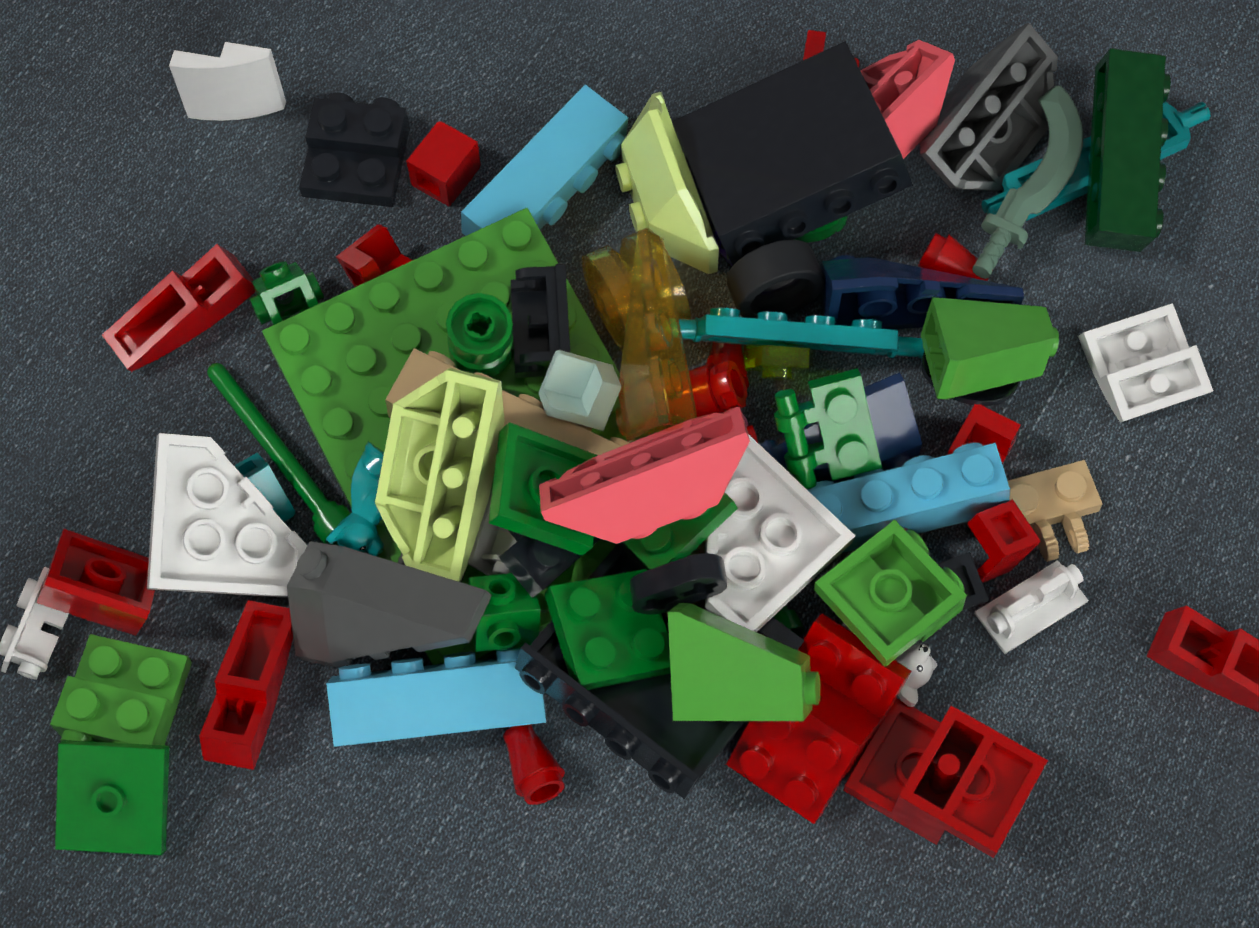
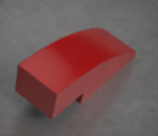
M216 244L182 276L172 270L106 330L102 336L127 370L133 372L186 344L235 310L256 292L251 282L253 278L232 253Z
M247 601L216 676V696L199 735L203 760L254 770L272 719L292 645L293 631L290 608Z
M1187 605L1166 612L1146 657L1206 690L1259 712V639L1241 628L1229 632Z

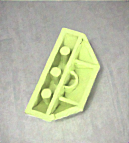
M662 92L654 93L621 144L622 163L615 165L621 191H630L634 202L629 204L633 226L636 232L644 231L650 248L707 274L718 272V244L707 219Z
M449 368L393 403L375 504L391 537L402 552V559L406 566L461 582L489 501L495 471L499 431L504 427L505 422L500 380Z

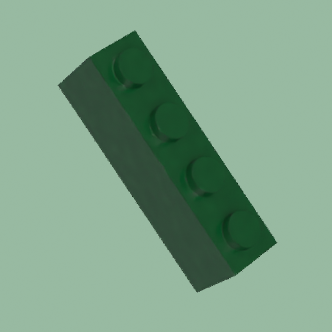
M1110 48L1095 66L1084 245L1141 252L1161 233L1164 215L1163 210L1158 209V193L1164 186L1166 166L1164 163H1160L1161 147L1165 144L1168 134V120L1163 118V103L1168 98L1171 85L1170 75L1165 74L1166 56Z

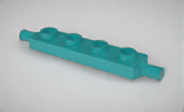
M1167 102L1163 103V118L1168 120V134L1165 144L1161 147L1160 160L1187 148L1191 139L1189 128L1210 119V110L1208 107L1205 108L1206 104L1204 102H1199L1181 112L1177 111ZM1091 136L1083 139V146L1077 166L1062 191L1044 210L1038 214H1030L1026 221L1088 193ZM1043 158L1004 175L1002 182L1004 192L982 201L981 205L984 214L996 215L1009 189L1020 188L1034 173Z
M711 308L710 315H704L694 320L666 317L663 326L664 338L691 339L693 342L698 343L705 341L887 355L891 358L895 356L922 358L924 353L922 338L898 336V330L882 329V321L870 319L853 320L852 326L835 325V318L830 316H806L804 323L787 321L788 314L782 312H759L758 319L739 317L740 310Z

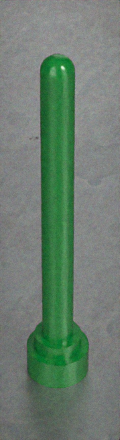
M221 363L211 364L207 370L209 379L313 512L312 520L315 523L313 528L315 533L324 544H330L326 540L327 537L344 518L351 514L350 510L345 505H338L336 501L330 502L226 367ZM336 541V542L332 543L331 545H337V546H338V543H337V541Z

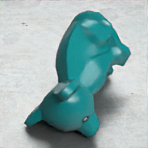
M369 441L365 445V450L352 476V513L331 531L326 540L330 544L337 541L339 546L366 552L378 557L384 550V544L378 535L376 527L382 520V517L376 507L375 499L384 452Z

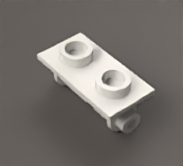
M1057 560L981 607L974 614L1002 652L1006 654L1083 606L1089 600L1078 587V584L1083 582L1080 570L1073 564L1065 567Z
M47 567L43 568L38 581L31 578L27 579L17 603V607L25 609L18 628L8 624L1 639L0 655L5 656L1 671L6 673L10 662L20 665L17 673L30 679H37L39 673L46 672L48 668L47 664L59 637L42 631V625L46 623L63 629L68 613L36 603L49 570Z

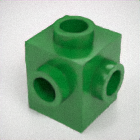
M282 261L264 268L260 272L261 277L251 281L257 296L249 300L260 324L264 325L270 322V325L273 326L318 305L317 301L323 299L324 296L312 271L305 274L296 262L288 265L286 261ZM291 291V294L287 299H275V297Z
M512 573L469 577V585L487 590L492 595L473 634L475 651L506 650L522 647L525 642L531 645L539 636L541 609L537 595L532 598Z

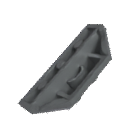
M1030 23L1021 26L970 66L944 99L937 126L920 142V155L950 189L986 192L1000 191L1003 188L1004 175L1018 169L1049 129L1047 118L1038 99L1054 87L1053 72L1057 71L1058 56Z

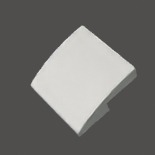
M225 42L220 57L176 50L173 52L169 67L188 118L218 121L240 120L268 115L284 109L286 99L271 49Z
M1173 303L1083 332L1078 336L1090 368L1120 423L1213 392L1197 345L1188 346Z

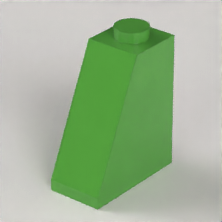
M932 297L920 335L937 399H951L1040 377L1044 373L1049 357H1053L1056 354L1059 343L1058 330L1052 326L1046 307Z
M679 603L668 611L673 721H804L812 711V705L819 704L820 676L819 672H811L809 655L691 603Z

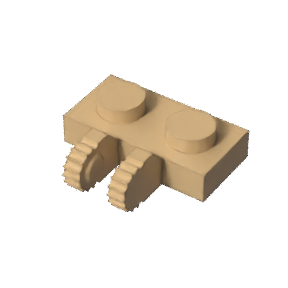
M1085 460L1008 480L1010 487L1009 501L1014 500L1041 540L1038 548L1046 562L1058 559V555H1060L1058 541L1051 527L1052 524L1062 523L1069 544L1076 554L1089 550L1088 535L1081 517L1099 512L1103 504Z

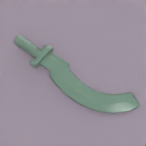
M1060 85L1054 86L1038 99L1049 126L1048 146L1041 163L1020 188L1009 189L997 214H987L981 224L982 229L991 234L989 243L987 242L983 253L980 254L972 268L973 272L981 278L987 279L990 277L998 263V259L1001 258L1005 251L1004 248L1008 246L1009 242L1018 246L1017 249L1023 248L1028 239V233L1022 227L1028 216L1040 213L1058 196L1077 166L1083 146L1082 122L1074 101Z

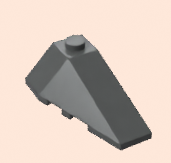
M310 541L304 553L300 556L296 569L287 584L295 654L303 661L332 667L351 665L352 658L369 655L374 660L389 658L390 651L412 647L417 652L469 643L492 595L487 590L351 548Z

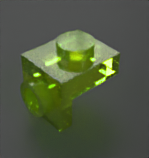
M744 345L743 355L746 371L762 372V379L791 380L793 372L809 368L810 348Z

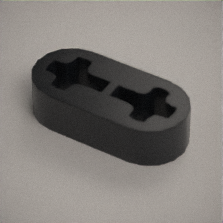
M710 553L695 554L639 573L630 580L632 608L635 612L649 615L665 613L679 603L692 604L718 595L727 589L724 560L721 556Z

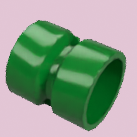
M476 293L466 295L456 301L449 310L446 320L450 359L455 363V368L472 374L478 372L493 378L503 372L511 361L513 353L511 313L504 302L493 295Z

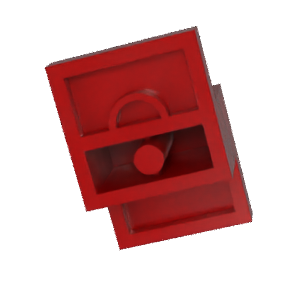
M821 614L813 622L804 639V643L798 650L810 656L811 672H819V704L812 705V711L804 721H749L726 763L728 767L813 824L822 816L844 776L865 752L912 672L895 660L884 667L855 634L824 614Z
M896 698L847 780L843 791L935 845L938 844L946 830L994 858L1048 760L953 706H950L943 720L939 722L918 709L907 706L900 699Z

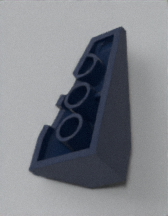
M843 255L829 261H822L821 270L825 277L824 289L820 292L823 316L834 317L835 325L852 326L853 320L870 319L882 321V329L893 330L923 327L932 297L1022 305L1024 299L1023 288L872 257L855 258L854 256Z
M899 372L864 387L882 465L881 469L886 471L902 467L906 461L918 457L922 447L905 381ZM817 422L807 424L804 427L808 445L822 441ZM767 440L759 444L787 470L784 459L785 454L788 452L786 441L779 445L775 440ZM827 463L818 465L814 469L817 482L832 481ZM855 475L834 480L832 482H834L835 484L854 479Z

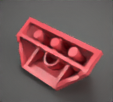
M921 40L907 45L906 51L888 55L860 70L903 159L937 126L955 62L953 53Z
M740 407L729 409L723 413H712L687 420L595 456L566 471L559 479H550L540 484L541 513L545 521L618 544L631 538L641 539L655 532L657 528L680 519L689 520L702 515L707 509L719 504L750 442L745 419Z

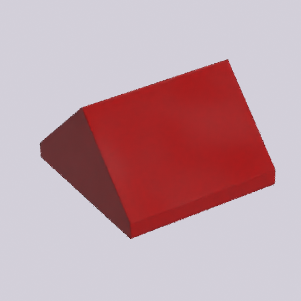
M63 528L36 603L136 636L148 618L155 590L147 589L149 558Z

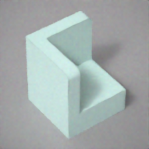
M557 350L553 355L538 394L544 411L548 416L603 431L622 386L613 365Z

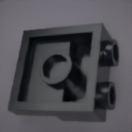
M339 92L330 93L327 99L314 98L305 136L308 150L299 185L301 196L394 207L410 130L406 108L400 107L396 101L385 97L374 99L372 104L354 102L353 98L349 95Z

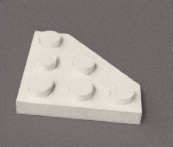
M159 433L156 440L147 589L288 598L287 584L296 569L300 556L307 547L306 543L282 521L273 510L274 507L247 477H243L224 455L225 452L212 437Z
M749 435L750 442L725 490V493L735 502L738 509L705 540V553L716 554L723 558L727 578V589L718 595L705 599V608L709 612L757 632L853 542L856 535Z

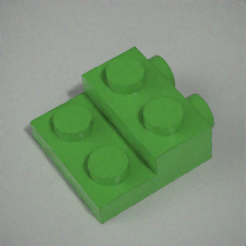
M895 519L818 579L814 585V591L884 667L888 666L918 640L922 642L927 640L963 610L967 597L960 578L948 567L941 568L928 555L929 551L923 539L911 529L905 531Z
M90 634L75 677L67 676L50 725L61 736V742L63 740L165 745L192 662L185 655Z

